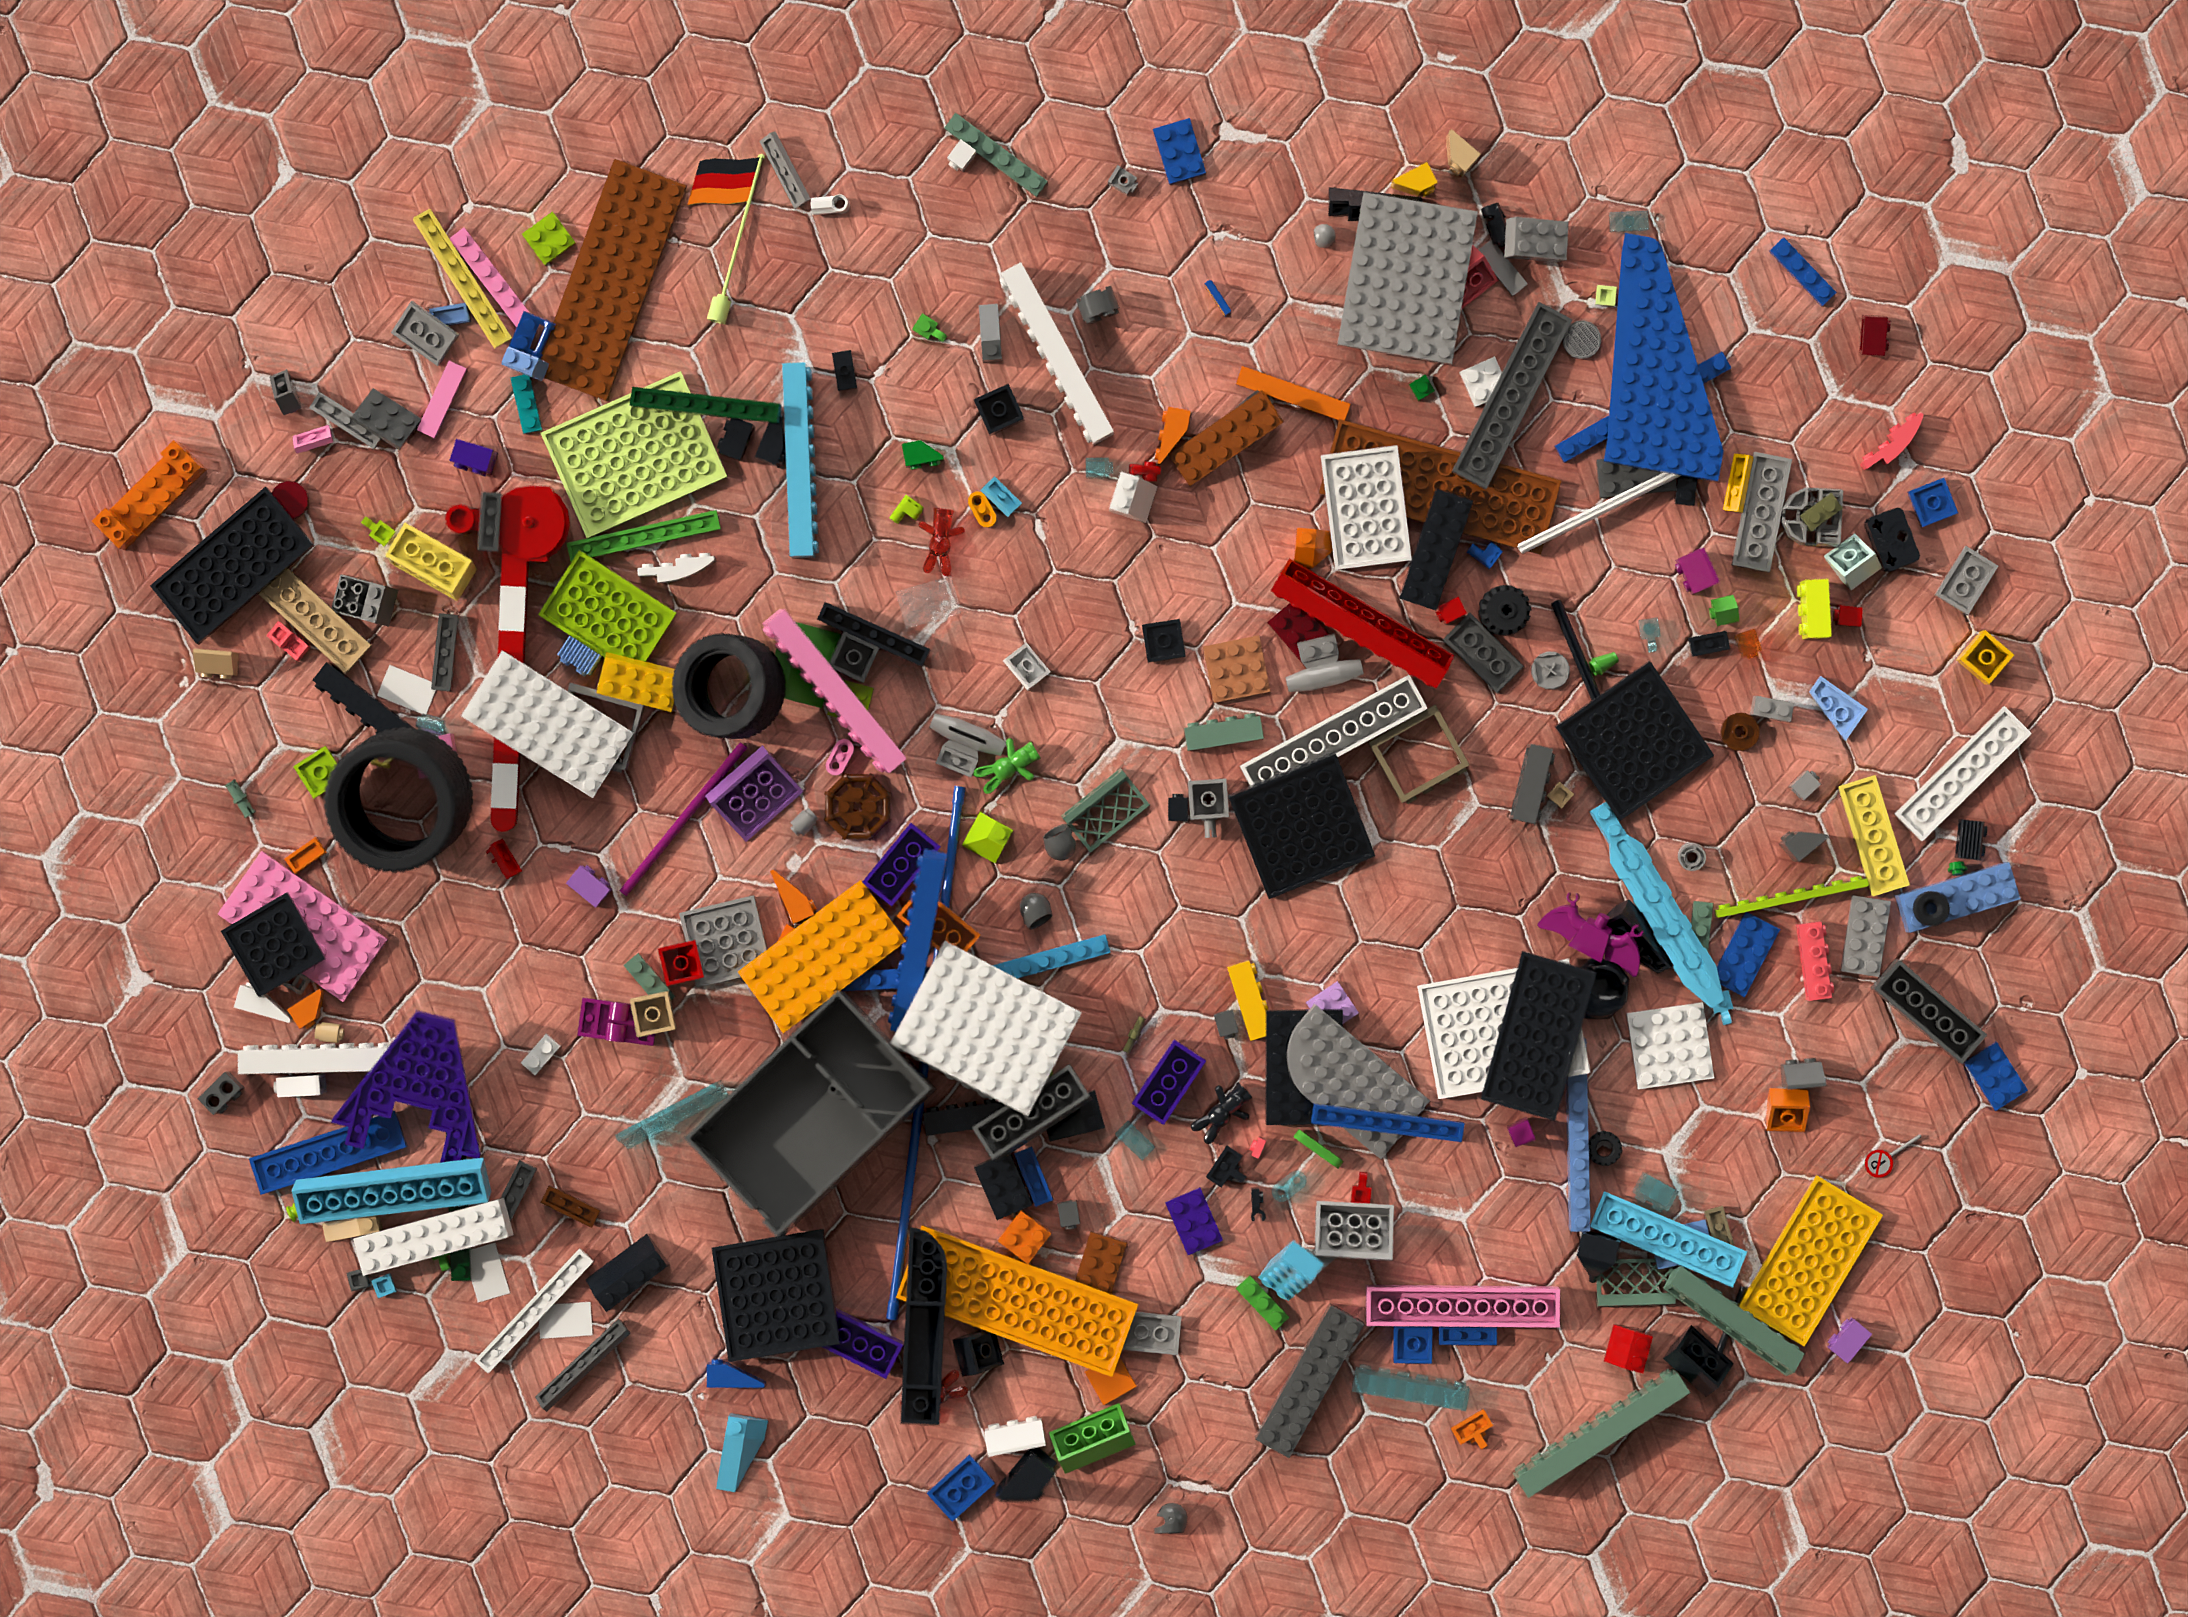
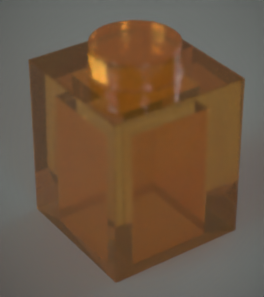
M1755 628L1734 635L1741 657L1747 656V659L1758 656V651H1761L1762 648Z

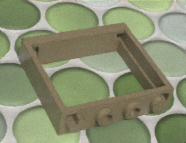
M1436 705L1368 742L1401 803L1405 801L1407 804L1417 799L1415 795L1421 792L1424 795L1434 789L1433 785L1438 782L1442 785L1450 781L1449 776L1454 773L1458 776L1467 771L1466 767L1469 766L1467 759ZM1434 715L1461 763L1404 794L1377 746Z

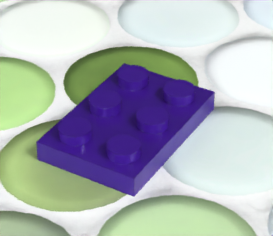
M1200 1187L1165 1202L1187 1255L1223 1241Z

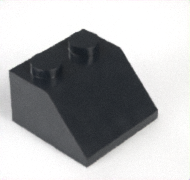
M981 1330L952 1339L962 1377L977 1375L1004 1364L996 1334Z

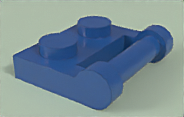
M523 310L509 347L541 359L543 356L542 351L550 332L554 330L556 324ZM540 324L544 326V329L534 350L530 346Z

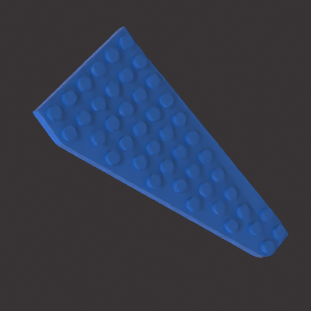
M1625 233L1621 252L1608 435L1603 462L1718 482L1724 450L1663 249L1654 238Z

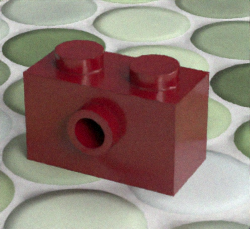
M1862 315L1859 353L1861 355L1885 356V351L1889 350V340H1886L1887 332H1890L1891 321L1888 320L1887 316Z

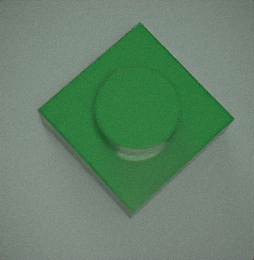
M1426 375L1409 384L1418 401L1435 392Z

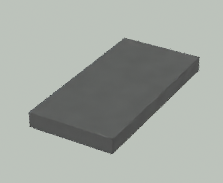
M1470 612L1443 639L1496 694L1524 667Z

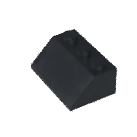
M1692 1325L1675 1341L1663 1358L1705 1397L1720 1387L1734 1364ZM1715 1354L1720 1356V1360L1715 1358Z

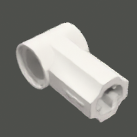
M841 194L811 198L812 215L844 214L850 208L849 201ZM838 200L845 201V206L841 209L836 208Z

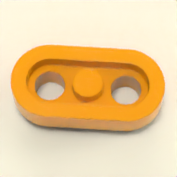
M976 491L971 493L968 497V505L978 523L984 528L992 527L996 523L997 517L988 499L982 492ZM976 498L981 499L980 505L974 504ZM985 515H989L991 517L989 522H985L983 520V517Z

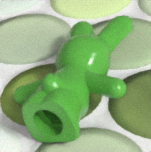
M1008 738L1006 740L1008 757L1000 758L992 765L978 767L974 770V775L979 778L993 773L996 775L985 784L984 793H992L1003 780L1011 778L1015 771L1027 780H1033L1034 775L1024 768L1030 763L1041 759L1032 742L1027 743L1015 752L1014 741Z

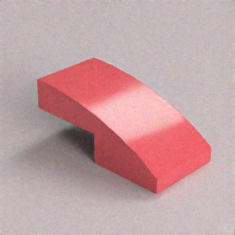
M279 621L266 635L298 662L311 648Z

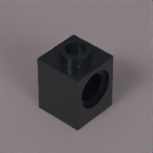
M1172 794V798H1168V821H1188V798H1184V794Z

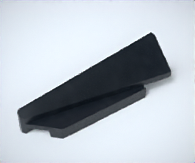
M1330 187L1328 190V216L1348 214V221H1359L1363 192L1419 202L1423 201L1421 197Z

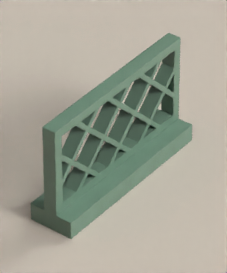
M1120 768L1063 813L1061 817L1091 853L1150 804ZM1125 781L1130 785L1129 794L1119 793V787ZM1107 795H1116L1115 806L1104 805V799ZM1118 796L1129 797L1128 807L1117 806ZM1132 797L1140 798L1144 804L1138 809L1131 808ZM1092 807H1101L1100 818L1089 817V811ZM1103 808L1114 809L1113 819L1102 818ZM1117 809L1127 810V818L1116 820ZM1077 819H1086L1085 830L1076 829L1072 823ZM1088 820L1099 821L1098 831L1087 830ZM1102 821L1113 822L1112 830L1101 832ZM1087 833L1098 834L1097 842L1090 847L1086 842Z
M1655 1258L1617 1260L1615 1264L1618 1265L1611 1267L1613 1271L1607 1277L1601 1273L1596 1279L1597 1307L1676 1304L1673 1295L1662 1293L1656 1288L1663 1279L1667 1282L1668 1279L1665 1277L1668 1274L1669 1276L1671 1275L1673 1267H1668L1669 1271L1663 1276L1656 1269V1264L1655 1266L1650 1264L1656 1263ZM1641 1263H1646L1652 1268L1645 1276L1636 1269ZM1621 1264H1628L1632 1268L1626 1277L1617 1270ZM1653 1270L1661 1277L1655 1286L1647 1279ZM1633 1271L1643 1278L1636 1286L1627 1279ZM1614 1272L1623 1278L1617 1287L1608 1280ZM1644 1280L1652 1287L1648 1293H1642L1637 1288ZM1624 1281L1633 1287L1629 1294H1623L1618 1289ZM1605 1282L1614 1288L1609 1295H1601V1286Z

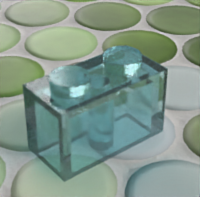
M1642 1172L1632 1191L1636 1194L1635 1198L1643 1203L1646 1200L1653 1203L1652 1208L1661 1213L1663 1210L1669 1211L1679 1193L1676 1189L1645 1172Z

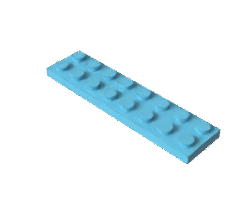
M1605 1191L1590 1224L1592 1229L1620 1239L1625 1243L1732 1288L1747 1254L1745 1250Z

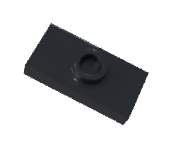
M851 350L832 353L838 391L856 389L857 383Z

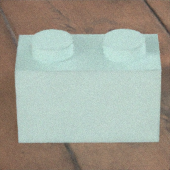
M1855 533L1842 542L1839 547H1835L1824 556L1840 580L1850 590H1853L1882 568L1876 554Z

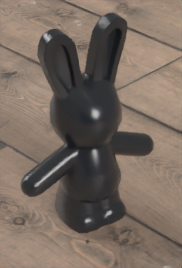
M1237 1082L1236 1086L1227 1096H1225L1221 1086H1216L1215 1091L1220 1104L1213 1106L1208 1115L1191 1124L1193 1131H1200L1209 1124H1212L1204 1135V1142L1206 1144L1214 1142L1220 1129L1229 1123L1231 1115L1243 1120L1249 1119V1114L1239 1110V1108L1253 1097L1239 1082Z

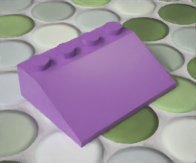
M762 745L706 794L705 797L715 810L747 842L804 791Z

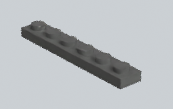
M618 1318L535 1396L543 1410L547 1412L630 1334L623 1321Z

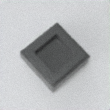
M361 1269L346 1273L351 1291L371 1286L368 1275L363 1276Z

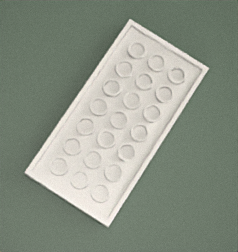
M504 651L500 653L461 715L466 720L592 798L634 734L629 729Z

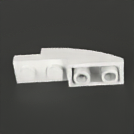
M700 553L699 557H692L691 554H681L680 558H675L676 566H673V563H661V567H654V564H642V568H637L638 576H657L658 583L678 581L703 571L713 564L716 558L711 556V553Z

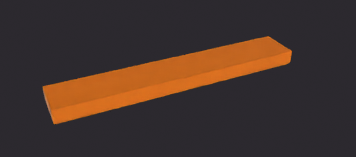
M1242 366L1236 382L1238 386L1252 391L1258 390L1260 392L1263 390L1267 396L1338 421L1339 419H1346L1351 405Z

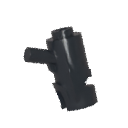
M1499 203L1483 207L1481 212L1484 219H1492L1486 226L1493 245H1497L1498 248L1505 246L1506 222L1504 218L1506 216Z

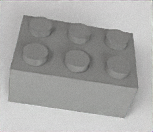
M1525 217L1506 219L1504 258L1556 263L1567 260L1568 222Z

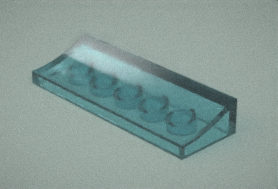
M719 1080L617 1133L615 1137L618 1142H621L629 1149L724 1100L729 1094L722 1081Z

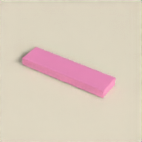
M448 361L417 428L418 431L436 438L467 371L466 368Z

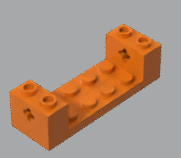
M173 440L160 453L163 457L111 509L104 508L92 520L118 549L126 550L207 470L180 442Z

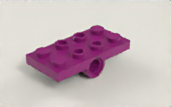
M582 998L577 1036L654 1046L656 1033L637 1037L631 1004Z

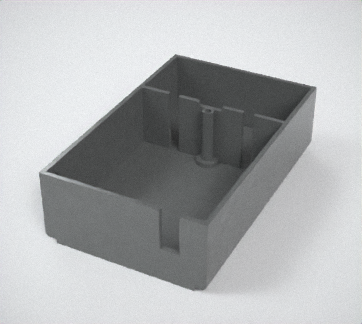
M838 990L684 1139L751 1210H757L765 1218L762 1222L776 1237L785 1236L937 1089L903 1052L890 1044L892 1042L890 1038L845 992Z

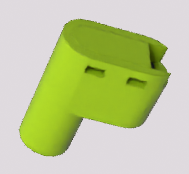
M905 495L889 518L899 524L905 514L917 521L924 507Z

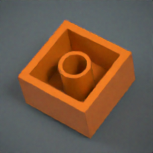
M1022 1209L998 1238V1242L1029 1264L1052 1232Z

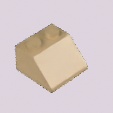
M1452 129L1449 131L1446 137L1449 170L1454 175H1461L1463 177L1481 154Z
M193 649L195 672L201 673V677L212 678V674H218L221 679H231L232 676H237L239 653Z

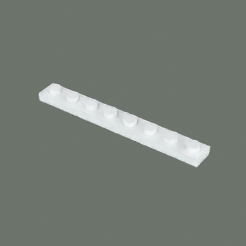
M579 1248L474 1361L489 1373L594 1261Z

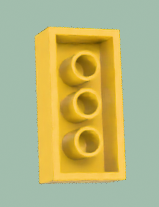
M606 652L596 693L672 712L674 704L672 692L674 669Z

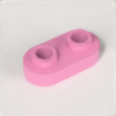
M841 739L834 746L826 762V769L830 774L840 775L845 770L854 752V745L850 740ZM843 745L848 746V751L845 753L841 751ZM834 762L839 763L838 769H833L832 764Z

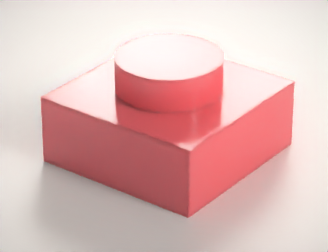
M1258 1137L1257 1141L1253 1140L1249 1149L1252 1151L1251 1156L1259 1159L1266 1143L1265 1139Z

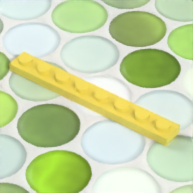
M431 209L413 218L414 223L494 349L509 342L512 337Z

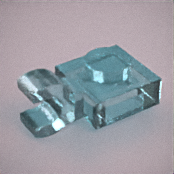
M1658 617L1638 620L1641 640L1647 639L1648 653L1656 652L1655 638L1661 636Z

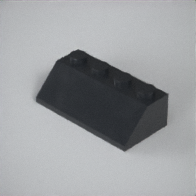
M645 1234L585 1280L594 1297L607 1312L665 1269L670 1263L650 1236Z

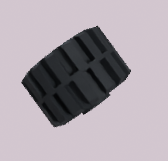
M1502 585L1494 587L1483 595V599L1480 600V610H1478V614L1482 619L1480 621L1482 625L1487 627L1488 631L1496 635L1515 634L1526 626V622L1530 620L1531 616L1529 613L1532 610L1528 603L1529 598L1523 594L1521 589H1517L1515 586ZM1505 605L1508 609H1510V612H1508L1506 615L1504 612L1501 611V609L1504 608Z

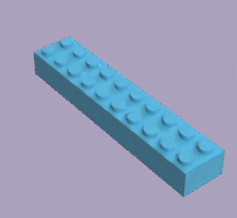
M805 362L782 363L790 557L816 558L815 553H819V543L815 540V534H818V523L814 521V515H817V503L813 502V496L817 495L816 484L813 483L812 476H816V467L812 463V457H815V446L811 444V438H814V427L810 425V419L814 418L813 407L809 403V400H813V391L811 386H809V381H812V369Z
M484 1158L298 1179L292 1188V1195L300 1224L487 1203L491 1194Z

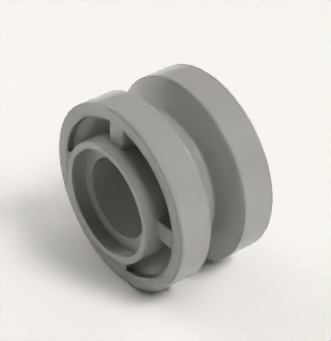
M1689 842L1680 847L1678 861L1684 869L1696 871L1705 864L1706 854L1699 844ZM1690 852L1697 854L1694 861L1687 860V855Z

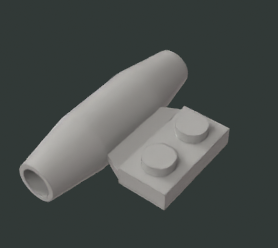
M1335 634L1297 643L1301 662L1306 669L1287 676L1285 679L1289 692L1313 691L1341 684L1364 673L1360 659L1337 661L1339 651Z
M934 714L929 727L949 739L943 744L936 764L972 777L977 765L978 751L1001 756L1006 741L986 729L961 719L941 714Z

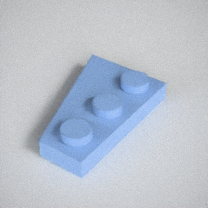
M1819 676L1809 691L1813 699L1846 741L1868 709L1822 676Z

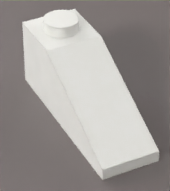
M246 982V985H240L234 1008L288 1023L293 1022L291 1015L269 995L265 994L259 998L249 982Z

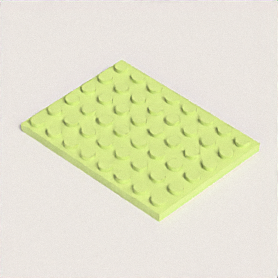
M681 371L644 387L691 393ZM630 393L541 433L586 538H591L728 477L701 415L629 406Z

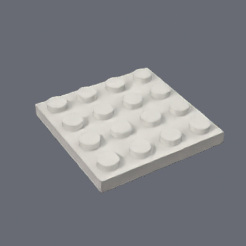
M1703 1002L1626 1013L1637 1089L1714 1078Z

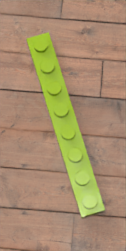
M1860 875L1851 877L1849 882L1843 883V879L1832 881L1830 886L1824 887V883L1813 885L1811 890H1805V887L1794 889L1792 894H1787L1784 891L1775 893L1773 898H1768L1767 895L1756 897L1757 901L1749 902V899L1737 901L1738 905L1730 906V903L1718 905L1719 909L1714 910L1716 918L1853 890L1869 886L1868 879H1862Z

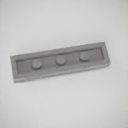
M776 131L769 133L759 142L794 209L799 208L811 199Z
M321 392L317 394L309 407L373 449H376L381 441V438L351 420L354 413Z

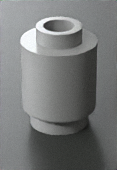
M807 808L790 822L793 825L790 829L797 836L800 834L804 836L817 824L818 817Z

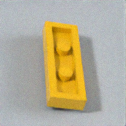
M1734 454L1723 510L1743 513L1754 456Z

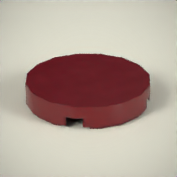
M285 481L279 483L273 489V495L293 519L300 517L306 512L309 496L302 485L294 481Z

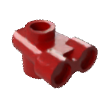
M1145 461L1144 465L1129 464V474H1142V479L1155 482L1157 481V475L1161 474V466H1156V462Z

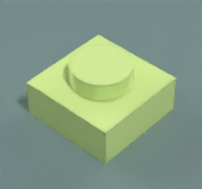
M1597 285L1595 305L1614 307L1617 287Z

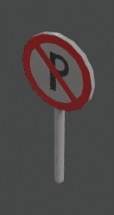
M1920 1134L1890 1154L1882 1149L1871 1151L1864 1160L1866 1171L1876 1178L1887 1176L1893 1168L1892 1157L1922 1136Z

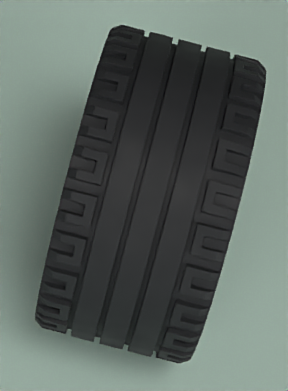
M724 633L710 634L707 637H702L695 643H692L682 653L674 669L672 692L677 711L680 712V716L693 730L706 736L725 739H744L755 736L771 725L784 703L786 681L781 663L768 646L754 638ZM733 655L746 666L750 675L751 690L744 707L735 715L725 718L713 708L708 697L707 686L709 676L715 665L722 659Z

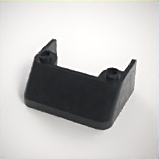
M1039 1447L1028 1449L997 1486L995 1497L1000 1502L1038 1501L1044 1494L1042 1490L1056 1475L1052 1469L1057 1462Z

